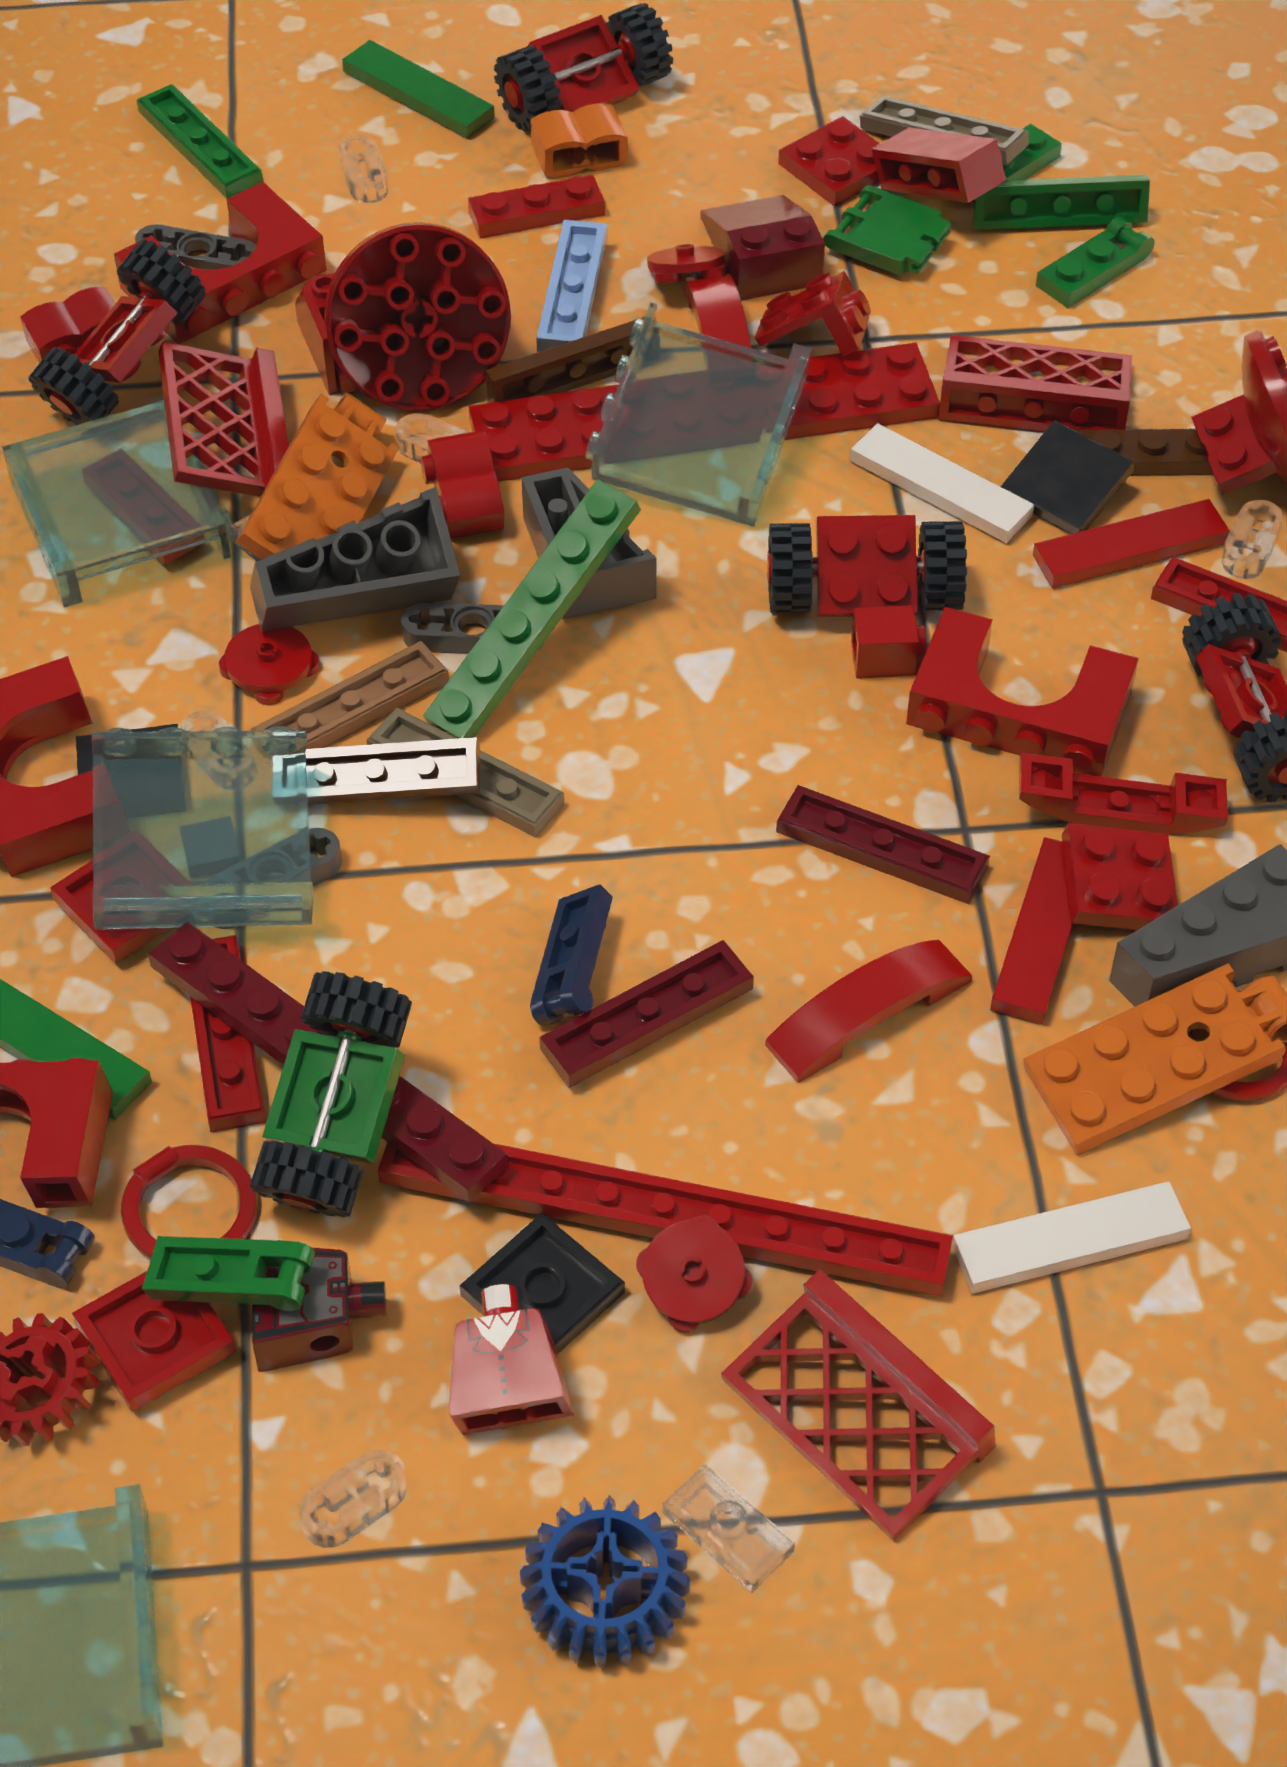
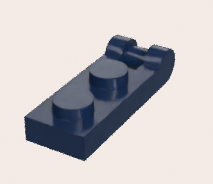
M601 884L563 897L558 901L530 1002L531 1014L534 1020L541 1026H548L559 1022L563 1014L566 1013L570 1016L586 1013L593 1006V997L589 986L613 896Z
M0 1199V1266L51 1286L66 1288L75 1274L76 1269L73 1264L79 1255H86L95 1241L93 1232L78 1222L66 1221L64 1223ZM48 1245L56 1247L53 1254L47 1253L43 1255Z

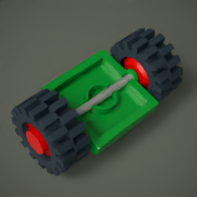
M329 971L314 974L301 1018L305 1024H310L309 1027L312 1029L323 1030V1034L298 1029L294 1030L262 1136L267 1141H264L250 1183V1188L253 1192H258L263 1197L273 1198V1201L278 1203H287L291 1205L290 1207L304 1208L309 1212L317 1214L321 1212L333 1217L336 1215L339 1217L350 1216L363 1170L358 1165L348 1163L349 1161L343 1158L374 1164L405 1054L398 1048L401 1044L412 1006V1001L409 1000V997L404 994H398L399 991L394 988L382 987V983L376 981L367 982L364 981L363 977L355 975L352 978L348 977L345 973L336 972L334 975Z

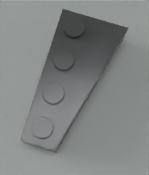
M434 487L420 493L419 498L400 505L398 502L381 509L380 514L357 524L353 521L340 526L335 533L318 540L312 538L255 562L250 590L261 632L410 607L417 603L451 600L460 578V572L437 488Z
M1281 844L1277 845L1117 942L1109 981L1135 1007L1228 963L1234 970L1232 983L1235 987L1253 982L1254 975L1278 967L1282 972L1286 971L1287 850Z

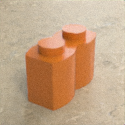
M604 103L590 104L574 112L553 110L541 113L531 119V144L546 176L566 177L579 173L585 168L603 170L618 167L627 162L628 136L613 105Z

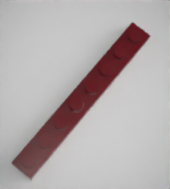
M188 921L148 953L151 968L282 1065L285 1063L295 1029L323 1034V1030H314L309 1027L310 1024H305L302 1021L301 1016L304 1006ZM399 1075L381 1138L470 1203L508 1167L507 1153Z

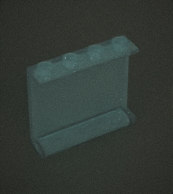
M650 302L644 320L637 318L633 325L629 345L633 346L630 357L622 355L615 376V382L619 383L615 394L608 393L601 411V420L605 422L601 433L593 431L590 437L586 459L592 460L591 479H599L606 484L754 527L808 376L812 348L793 344L790 356L786 359L656 321L657 304Z
M164 400L2 447L10 482L64 608L83 602L78 581L213 540H215L224 559L231 557L228 537L234 536V528L227 509H218L217 504H219L217 490L174 482ZM183 425L182 428L187 431L186 425ZM194 455L186 459L188 467L204 469L203 463Z
M276 726L265 731H240L233 727H220L213 731H186L182 728L170 727L164 728L159 732H133L126 728H113L106 732H92L94 929L181 927L187 921L195 927L312 925L314 898L310 869L306 772L307 730H292L288 727Z
M140 1484L116 1487L115 1506L0 1523V1767H38L164 1747L149 1513Z

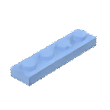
M563 220L536 337L537 352L586 337L607 241V223Z

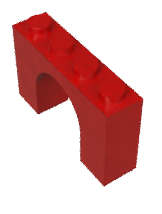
M264 182L226 199L231 234L235 238L253 242L256 248L252 254L242 262L227 268L204 270L190 267L192 269L191 274L198 276L202 281L200 284L205 286L206 296L182 325L180 323L176 325L172 322L168 324L169 331L167 334L178 345L327 270L323 235ZM152 235L145 238L147 242L149 240L155 242L158 248L161 245ZM139 242L114 253L116 269ZM119 279L120 289L124 291L129 297H137L136 295L130 294V292L126 289L128 286L122 284Z
M944 607L910 689L906 725L1021 756V753L1073 759V772L1102 777L1132 693L1139 658L1090 645L1077 681L1068 694L1057 701L1044 705L1026 706L1014 704L993 694L986 688L979 677L988 654L993 619Z
M68 656L0 679V858L3 859L11 877L131 835L106 766L54 784L39 787L21 786L6 780L12 764L31 746L93 724L81 687Z
M70 1058L66 1061L33 1062L31 1060L18 1059L10 1063H0V1113L19 1115L31 1121L20 1179L36 1208L92 1207L113 1090L99 1060Z

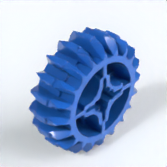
M610 1494L603 1502V1509L593 1510L592 1504L584 1497L582 1502L579 1503V1515L573 1516L569 1511L561 1507L556 1514L558 1527L542 1522L538 1529V1540L540 1543H528L525 1550V1558L529 1565L523 1566L520 1570V1583L527 1588L522 1593V1605L526 1611L534 1612L531 1616V1626L536 1633L549 1631L547 1635L548 1646L553 1651L561 1648L568 1642L570 1643L569 1655L575 1664L583 1658L586 1651L594 1652L595 1665L600 1669L607 1661V1653L617 1652L618 1659L627 1666L631 1662V1647L637 1646L643 1653L650 1656L655 1650L653 1635L669 1640V1637L673 1634V1622L671 1619H681L684 1616L686 1602L681 1597L690 1591V1577L683 1573L687 1569L688 1558L684 1550H675L678 1536L674 1529L660 1531L661 1517L658 1516L657 1511L643 1519H639V1505L635 1500L629 1503L623 1512L616 1510L615 1500ZM595 1545L590 1553L581 1557H571L580 1550ZM617 1546L635 1552L645 1560L649 1567H644L642 1560L626 1558L620 1553ZM609 1562V1577H612V1584L607 1585L606 1599L601 1600L598 1578L603 1577L604 1564ZM559 1595H568V1601L585 1604L592 1611L593 1617L573 1610ZM642 1599H647L634 1611L614 1618L615 1614L622 1607L631 1604H641Z

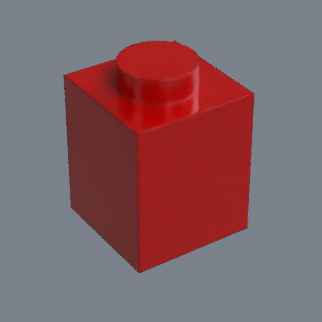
M913 605L853 608L851 648L856 678L915 676L917 655H925L926 633L924 625H916Z

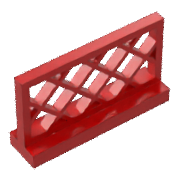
M951 335L943 375L938 419L1036 431H1046L1054 420L1077 432L1079 430L1125 429L1131 394L1129 390L1132 355ZM961 353L977 354L978 357L968 359ZM1008 359H1022L1024 362L1015 365ZM1053 364H1066L1070 367L1061 370ZM993 365L1000 371L989 374L984 369ZM1099 369H1110L1119 371L1106 375ZM1039 371L1045 377L1037 380L1029 374ZM1084 376L1092 382L1082 385L1075 379Z
M162 341L158 355L174 482L251 495L260 499L289 447L274 351L256 347L252 359ZM174 361L187 363L195 372L188 375ZM218 371L237 373L240 376V380L233 384ZM206 379L219 389L220 392L212 395L199 382ZM185 390L200 403L192 407L178 394ZM231 399L245 412L236 415L223 402ZM211 411L225 424L217 428L203 414ZM191 423L204 436L195 439L182 426ZM235 431L249 442V445L242 448L227 435ZM215 443L229 457L221 460L206 447ZM194 455L209 469L188 467L186 459ZM240 464L254 475V479L240 476L232 467Z
M819 1269L803 1284L805 1293L721 1373V1377L729 1387L888 1537L895 1541L974 1460L980 1463L996 1447L995 1426L828 1275ZM805 1315L823 1330V1348L788 1349V1332ZM830 1337L842 1348H830ZM781 1340V1349H771ZM856 1360L865 1368L866 1387L831 1388L830 1361ZM823 1361V1388L788 1389V1362ZM757 1362H781V1389L755 1390L742 1376ZM873 1376L885 1387H873ZM899 1399L909 1408V1427L874 1428L873 1400ZM866 1400V1428L831 1429V1401ZM823 1401V1429H796L788 1421V1402ZM769 1402H781V1414ZM916 1416L928 1427H916ZM943 1439L958 1453L944 1468L917 1469V1440ZM910 1440V1469L874 1470V1441ZM831 1441H866L867 1470H840L831 1461ZM811 1442H823V1453ZM910 1481L911 1501L892 1519L875 1503L874 1482ZM918 1481H930L918 1493ZM854 1482H867V1494Z

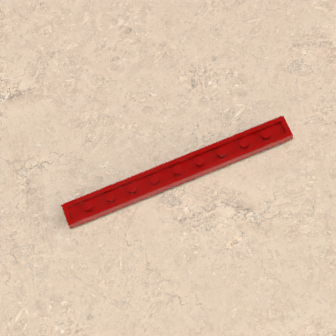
M387 1142L378 1168L379 1183L463 1199ZM499 1144L495 1145L507 1153L508 1167L472 1200L473 1202L537 1215L543 1213L547 1217L654 1238L660 1231L676 1222L691 1220L698 1215H708L718 1222L719 1227L723 1228L733 1237L744 1257L813 1271L821 1269L827 1274L941 1297L953 1235Z

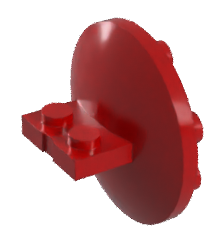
M413 222L382 229L364 239L348 253L339 265L330 283L326 296L324 321L332 355L341 371L357 389L371 399L389 407L408 411H425L456 403L477 390L486 381V370L496 367L505 351L511 326V308L505 282L494 262L481 247L462 233L451 228L432 223Z
M1259 330L1244 335L1242 353V385L1244 394L1191 417L1205 453L1209 455L1207 459L1222 495L1274 473H1277L1287 485V364L1274 336L1265 339L1262 331Z

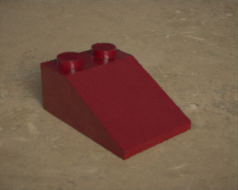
M780 195L700 210L701 220L713 246L725 252V273H729L732 276L741 300L806 288V285L811 280L823 274L825 242L811 214L786 196Z

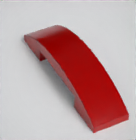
M725 273L724 276L706 279L699 276L682 278L689 309L694 311L701 336L702 358L709 382L754 378L755 367L748 327L741 299L732 276L729 273Z
M1021 753L1019 759V799L1041 812L1071 823L1162 834H1177L1222 827L1228 821L1226 779L1175 773L1171 784L1163 785L1073 773V759Z
M939 939L919 942L897 949L859 967L817 994L766 1038L765 1046L793 1079L799 1083L842 1058L843 1045L921 999L928 1006H931L972 981V974Z

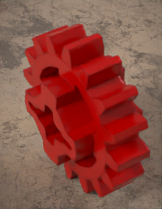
M37 1313L30 1327L20 1317L13 1319V1332L5 1336L0 1331V1440L7 1442L13 1436L22 1446H29L34 1432H37L46 1442L52 1441L54 1435L53 1426L61 1423L68 1429L73 1428L75 1424L70 1413L75 1408L88 1410L91 1406L82 1396L84 1390L99 1386V1380L89 1371L99 1364L97 1356L88 1348L91 1344L90 1341L78 1328L74 1329L65 1318L59 1316L52 1323L43 1313Z

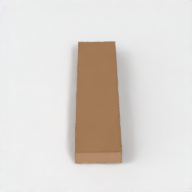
M419 641L251 729L252 739L272 764L273 751L326 748L392 713L396 707L400 709L445 685L449 681V672L426 645Z

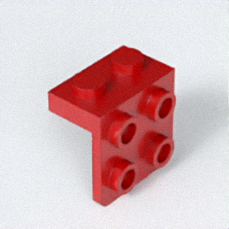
M845 271L831 277L830 273H825L811 280L806 285V290L794 296L790 292H786L769 301L766 305L768 309L764 312L754 337L757 344L763 346L822 317L844 357L860 349L869 321L868 315L871 314L870 305L860 289L855 291Z

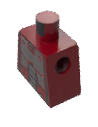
M313 1248L315 1256L311 1270L303 1274L301 1281L305 1293L299 1310L284 1311L271 1305L252 1304V1345L258 1372L275 1370L350 1352L353 1349V1319L387 1316L385 1281L352 1283L348 1253L338 1249ZM269 1267L266 1278H278L280 1267Z

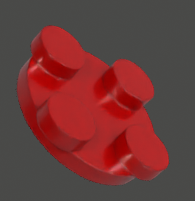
M681 244L677 245L676 248L660 250L647 256V267L649 272L654 273V282L657 283L681 280V273L698 272L700 278L706 279L725 275V252L716 247Z
M259 624L250 626L237 633L230 640L225 654L219 660L220 674L225 679L232 680L237 686L254 692L255 700L263 705H273L280 702L285 690L294 687L305 677L313 676L320 668L318 654L311 650L308 639L294 627H286L261 632Z
M698 1215L691 1220L676 1222L666 1227L654 1237L647 1248L640 1252L636 1260L637 1271L642 1277L650 1300L660 1312L668 1317L670 1324L681 1332H691L699 1327L701 1323L709 1322L722 1316L737 1300L745 1298L752 1289V1277L748 1269L745 1268L739 1246L733 1237L723 1228L719 1227L718 1222L708 1215Z

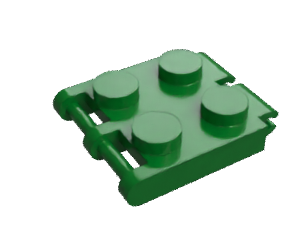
M866 185L859 193L860 200L854 207H848L842 213V222L835 230H829L824 235L823 240L825 246L829 249L898 275L906 272L918 274L932 257L933 253L930 251H936L951 231L948 229L951 223L941 218L942 211L877 187ZM866 205H870L866 212L862 211ZM848 227L852 228L848 234H844Z

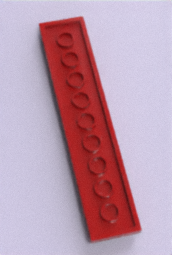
M914 342L858 350L844 357L841 353L754 365V378L709 382L707 372L470 405L468 408L472 432L480 430L485 432L494 472L499 482L520 479L521 477L563 468L575 471L871 428L877 423L884 426L938 418L940 401L918 344Z

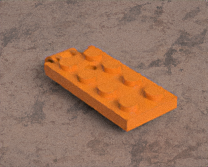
M348 392L340 399L334 410L326 405L329 398L322 393L315 400L238 536L236 543L258 558L264 559L312 538L315 540L335 533L340 526L353 521L356 524L359 523L364 516L400 447L393 442L387 447L376 439L386 419ZM331 455L338 458L344 467L336 466L331 460Z
M1229 963L1023 1058L1024 1070L1075 1154L1079 1155L1281 1060L1285 1054L1284 1044L1287 1043V993L1274 976L1262 977L1249 984L1243 991L1238 992L1232 983L1234 970ZM1199 1028L1207 1030L1209 1036L1203 1041H1194L1188 1036V1033L1192 1029Z

